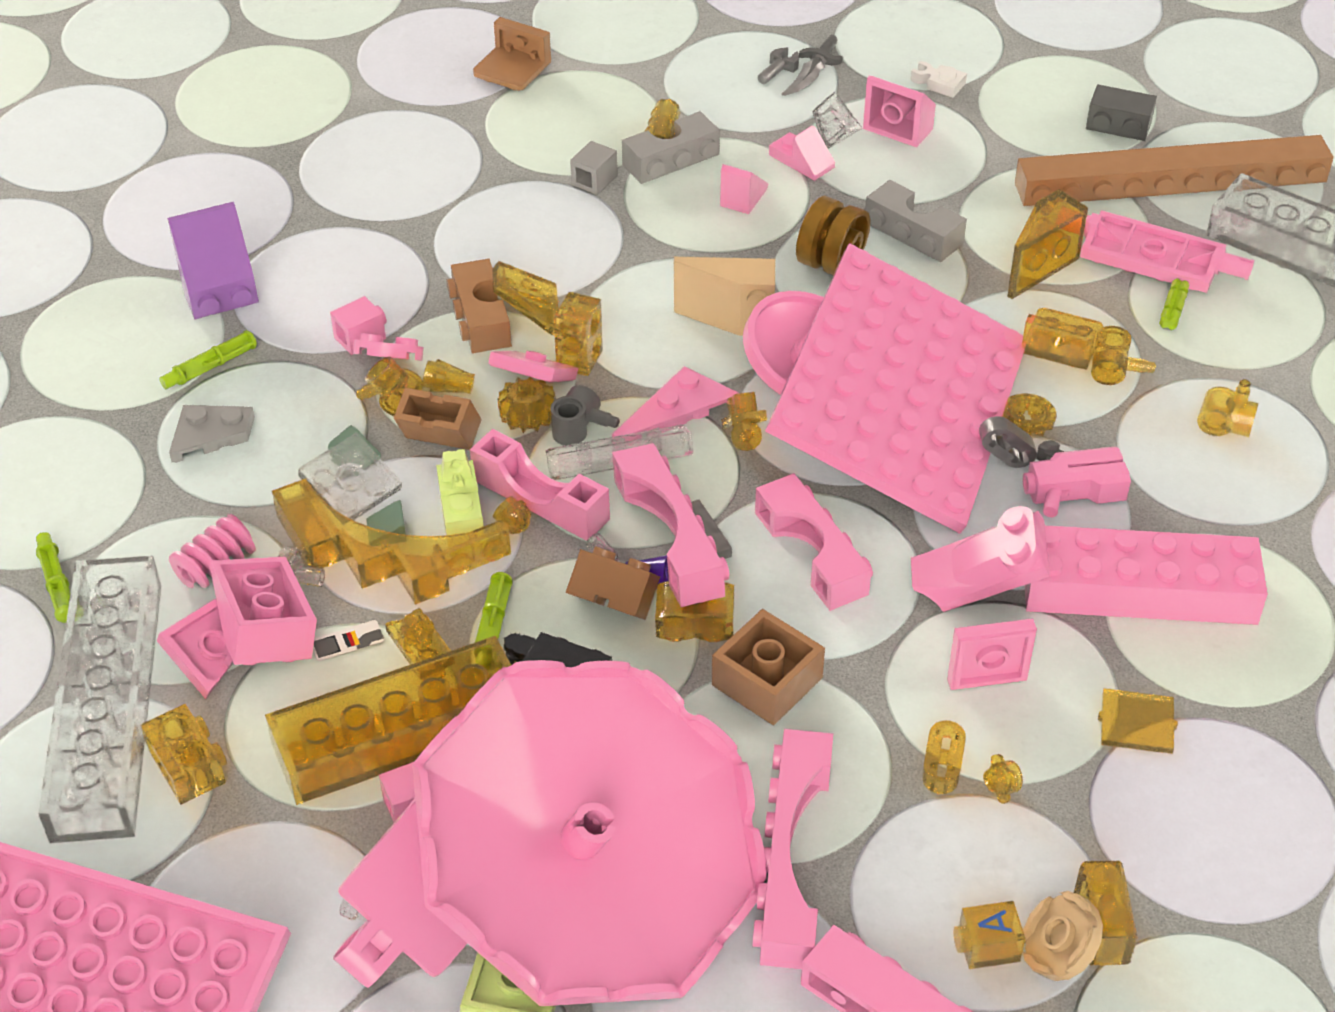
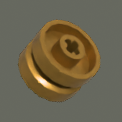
M825 195L819 197L811 205L799 230L796 242L798 262L815 269L823 267L824 272L834 276L849 243L862 250L865 249L870 232L871 220L869 212L852 205L844 207L843 203L839 200Z

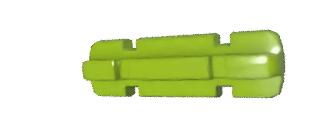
M1178 278L1172 281L1164 309L1160 316L1159 324L1162 328H1169L1170 330L1177 328L1190 286L1188 281H1181Z

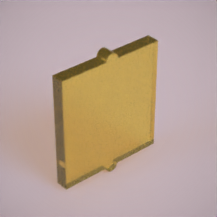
M1103 688L1102 711L1098 714V720L1102 722L1101 745L1173 754L1174 731L1178 726V722L1174 720V697Z

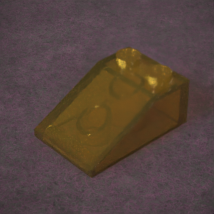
M1060 189L1036 202L1014 247L1007 297L1010 299L1016 298L1080 258L1088 213L1087 206Z

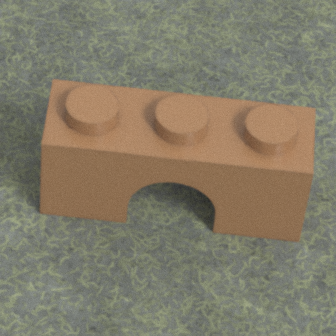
M490 258L452 264V278L446 279L449 298H456V300L452 301L456 320L462 319V321H459L462 341L469 342L472 354L512 347L510 321L503 300H498L496 277Z

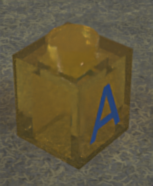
M1014 901L962 908L959 926L954 927L953 935L956 950L958 953L965 954L969 969L1021 962L1026 938Z

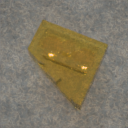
M498 261L492 269L493 292L547 333L554 336L560 328L556 283Z

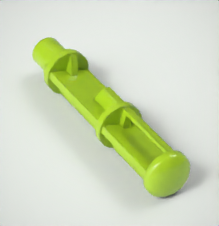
M245 330L243 333L217 346H213L211 349L179 365L173 366L171 372L159 377V381L165 390L176 384L184 385L187 381L219 365L225 364V362L250 349H255L257 346L256 338L252 332Z
M39 533L36 536V556L42 566L46 580V589L50 593L55 610L54 616L59 622H71L77 617L78 609L73 603L69 590V580L61 570L57 557L59 548L57 544L52 542L49 533Z
M496 572L490 578L488 593L472 649L475 654L472 666L477 671H486L490 658H493L496 653L506 605L513 584L511 576L504 572Z

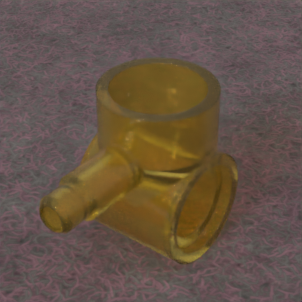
M1105 326L1097 332L1091 375L1098 383L1116 385L1124 380L1126 371L1154 373L1156 363L1146 359L1128 357L1132 338L1130 333L1124 328Z
M388 356L378 361L368 371L365 377V381L368 384L357 390L356 396L358 399L363 400L379 394L381 408L386 413L394 416L405 387L423 390L424 384L418 374L409 369L401 368L392 357Z
M1246 379L1240 380L1235 392L1226 387H1213L1209 389L1204 396L1197 418L1200 429L1212 436H1223L1230 432L1249 437L1259 403L1248 401L1251 383Z

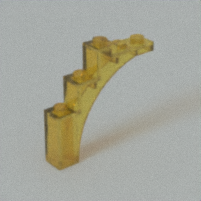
M306 478L272 490L277 518L309 573L345 560L362 589L397 575L415 605L450 591L448 579L465 574L472 569L497 561L511 554L509 528L503 519L468 533L443 536L404 535L371 528L342 515L329 506L315 492Z

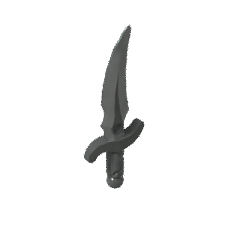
M829 35L820 48L812 47L799 51V58H810L811 60L803 64L796 80L782 92V95L786 96L798 92L810 85L819 76L820 70L825 68V64L832 66L842 63L843 56L830 54L838 41L835 35Z

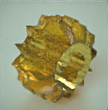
M517 377L515 383L506 382L504 389L499 391L497 398L501 421L507 423L510 430L521 428L523 434L527 429H533L538 432L540 425L550 426L551 404L556 400L553 386L547 385L544 380L534 381L533 377H529L527 380Z

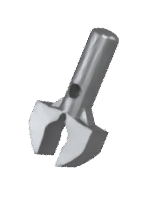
M788 47L773 50L770 53L769 63L771 65L758 75V81L761 84H766L782 70L794 73L798 70L799 66L798 51L792 54L791 57H788Z

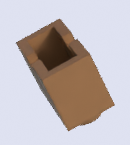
M406 387L393 418L408 439L466 450L471 449L482 420L470 399L449 395L438 397L433 396L428 391Z
M596 546L593 553L580 549L565 593L602 606L605 605L606 599H608L607 607L646 620L660 576L649 572L651 565L633 558H629L628 564L615 561L616 553Z

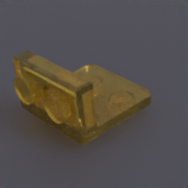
M1039 308L1036 315L1029 314L1025 322L1022 348L1025 349L1024 354L1087 370L1102 334L1103 324L1096 320L1048 308Z

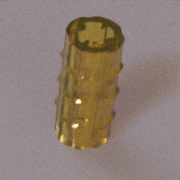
M660 99L657 101L650 113L651 118L647 122L648 127L645 131L648 130L652 135L660 139H672L674 136V121L679 119L680 116L679 105L671 99Z

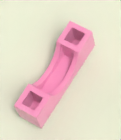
M492 429L470 449V459L473 460L477 483L578 537L589 541L610 520L609 488L581 474H578L570 483L557 482L547 477L529 460L522 444Z
M795 473L756 488L755 514L773 537L786 536L804 540L818 551L819 554L812 560L811 587L829 611L869 595L870 580L873 576L867 558L859 555L853 547L850 537L845 532L839 530L833 522L830 512L819 505L808 485H803Z

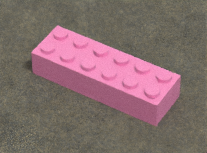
M1045 526L1050 577L1025 585L1027 612L1252 625L1259 624L1268 595L1259 537Z

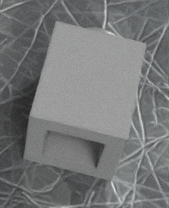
M590 141L570 160L571 185L598 195L618 176L617 150Z

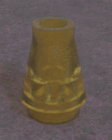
M437 359L436 362L428 360L423 375L422 387L429 388L430 392L471 394L475 374L468 373L440 359Z

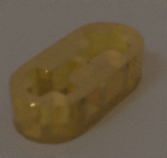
M939 721L929 731L922 781L928 790L937 794L950 793L957 788L959 783L966 734L962 726L956 722ZM943 738L951 739L949 750L941 748ZM939 764L947 765L945 777L937 776Z

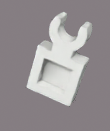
M923 61L918 63V70L912 69L911 71L912 82L917 84L926 83L928 90L952 98L961 90L967 80V73L943 65L936 69L931 64Z

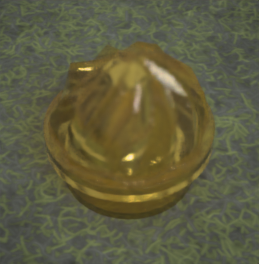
M510 496L497 507L493 518L498 522L497 527L501 531L504 530L510 534H518L528 529L531 513L523 500L518 501L513 496Z

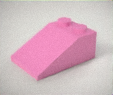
M286 557L215 560L210 562L224 641L234 665H255L265 662H293L296 660L312 659L317 619Z

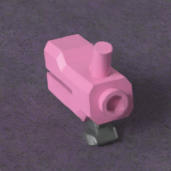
M1052 440L1044 441L1038 445L1036 459L1039 461L1030 462L1028 472L1023 473L1022 482L1025 494H1030L1035 504L1044 503L1043 513L1047 517L1057 516L1060 501L1086 498L1097 504L1127 500L1131 483L1129 471L1125 462H1123V457L1118 447L1064 452L1059 449L1060 444Z

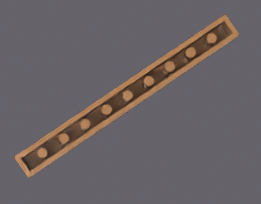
M1322 135L1027 157L1018 158L1015 186L1023 206L1323 183L1328 180L1334 156Z

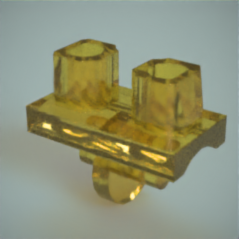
M755 392L734 394L732 397L727 398L729 415L721 419L722 429L732 428L730 438L732 444L737 449L751 451L759 446L762 440V432L758 425L767 421L766 410L757 411Z
M420 608L407 614L404 619L385 623L386 632L418 677H421L424 682L444 673V665L454 661L453 652L436 631L430 617L426 616Z

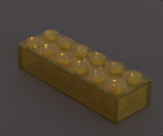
M496 635L265 714L273 749L296 805L415 762L429 743L455 716L461 713L486 682L499 669L511 666Z

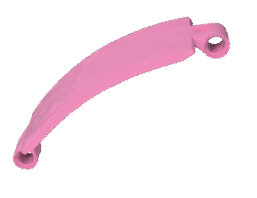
M414 799L349 874L338 891L340 896L368 921L342 944L333 959L367 988L379 979L402 951L431 977H436L450 965L467 944V942L425 907L416 802Z

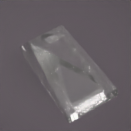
M835 92L812 111L818 132L828 149L863 129Z

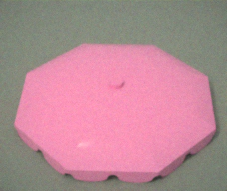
M537 660L516 662L509 667H503L475 694L461 713L455 716L440 731L412 765L425 907L539 1006L684 997L718 955L725 941L755 906L759 883H764L766 880V859L759 829L754 828L752 824L755 798L751 773L747 762H743L737 753V745L721 728L700 714L692 715L688 713L684 708L685 703L682 697L663 679L649 670H638L631 667L628 662L590 661L576 667H565L563 662Z

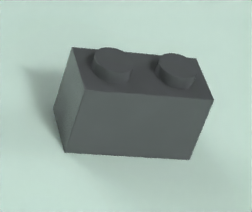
M1097 84L1089 105L1086 129L1146 141L1153 119L1157 96Z

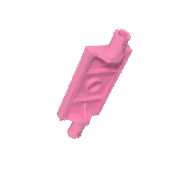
M1064 207L1058 220V228H1065L1085 234L1086 240L1081 248V258L1117 267L1127 272L1152 277L1159 281L1172 283L1177 278L1181 281L1186 280L1190 285L1189 289L1205 293L1208 292L1215 274L1218 275L1219 272L1248 280L1255 261L1226 253V244L1102 210L1100 214L1092 213V215H1087Z

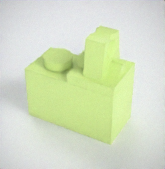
M465 449L443 452L442 464L436 465L448 551L449 553L486 548L483 516L473 460L468 461Z

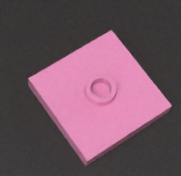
M493 351L490 353L488 362L490 366L547 382L576 380L578 372L577 367L546 359L547 355L534 351H526V353L519 351Z
M1025 619L955 628L947 677L950 690L1026 681L1037 631L1034 620Z

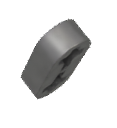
M1000 416L990 417L980 425L979 433L983 447L1007 465L1021 468L1035 461L1037 452L1033 438L1007 418Z

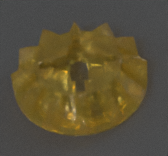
M1022 393L1008 397L1002 417L1013 422L1030 436L1035 433L1043 437L1046 430L1053 429L1057 414L1054 406L1047 399L1035 394ZM1025 411H1028V415H1030L1032 420L1025 419L1023 415Z

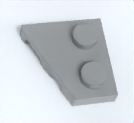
M183 405L169 451L171 462L183 461L182 454L203 448L204 454L217 451L224 446H234L247 442L255 417L253 407Z

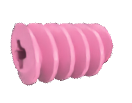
M227 514V517L218 519L216 526H209L205 529L204 534L196 535L192 539V543H185L181 547V552H173L169 556V562L173 571L184 585L193 589L196 582L201 587L207 588L210 584L206 574L212 577L210 570L211 561L230 560V556L233 559H244L241 548L250 554L254 553L256 548L244 524L236 516Z

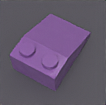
M234 202L167 218L184 295L194 320L259 303L254 275Z

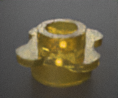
M1001 754L992 755L991 766L983 774L985 785L992 793H996L997 799L1001 804L1009 803L1011 800L1010 794L1018 792L1022 787V772L1014 761L1004 760Z

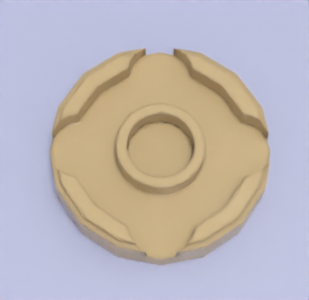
M1070 891L1059 892L1062 895L1055 898L1049 896L1042 900L1030 913L1022 933V941L1026 943V953L1023 952L1025 962L1034 972L1053 981L1069 980L1083 972L1095 958L1102 941L1103 924L1099 910L1088 899Z

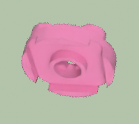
M361 333V340H355L353 354L362 355V348H367V355L409 360V353H415V360H423L424 347L418 346L417 339L396 337L395 344L384 343V336Z

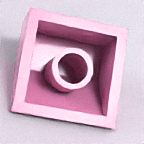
M869 75L866 84L863 129L918 147L933 130L936 104L924 93Z

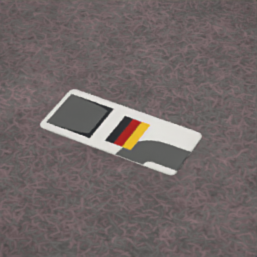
M372 620L314 638L313 650L317 660L323 661L384 641V637L378 622Z

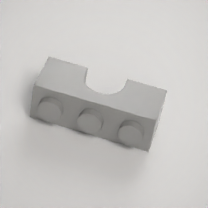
M701 111L675 120L674 138L672 139L657 138L647 130L622 140V165L640 184L707 160L720 153V129Z
M888 180L866 197L865 211L869 212L870 226L939 262L945 260L964 244L966 218L943 206L930 213L914 212L915 192L892 180Z

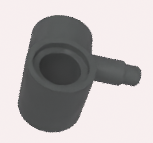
M583 385L573 386L566 396L556 399L550 408L552 437L557 443L566 446L577 445L585 440L589 422L616 428L619 426L620 419L612 416L611 413L599 410L601 406L599 397L593 390Z

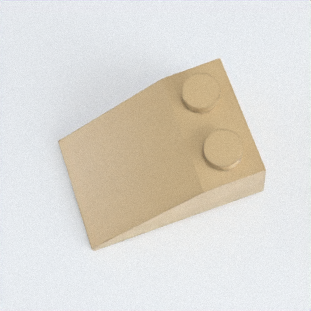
M674 256V312L743 336L745 324L755 306L767 296L775 294V259Z

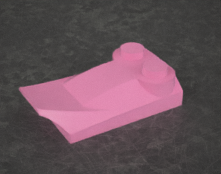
M1014 507L1002 515L998 525L941 548L911 557L912 587L914 591L929 597L945 612L1050 577L1043 517L1039 511L1032 512L1028 507Z

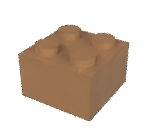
M762 608L712 655V686L774 726L823 678L825 647Z

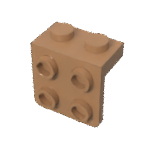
M499 17L494 21L495 48L473 68V75L487 82L496 83L512 90L520 91L525 89L551 63L550 32Z

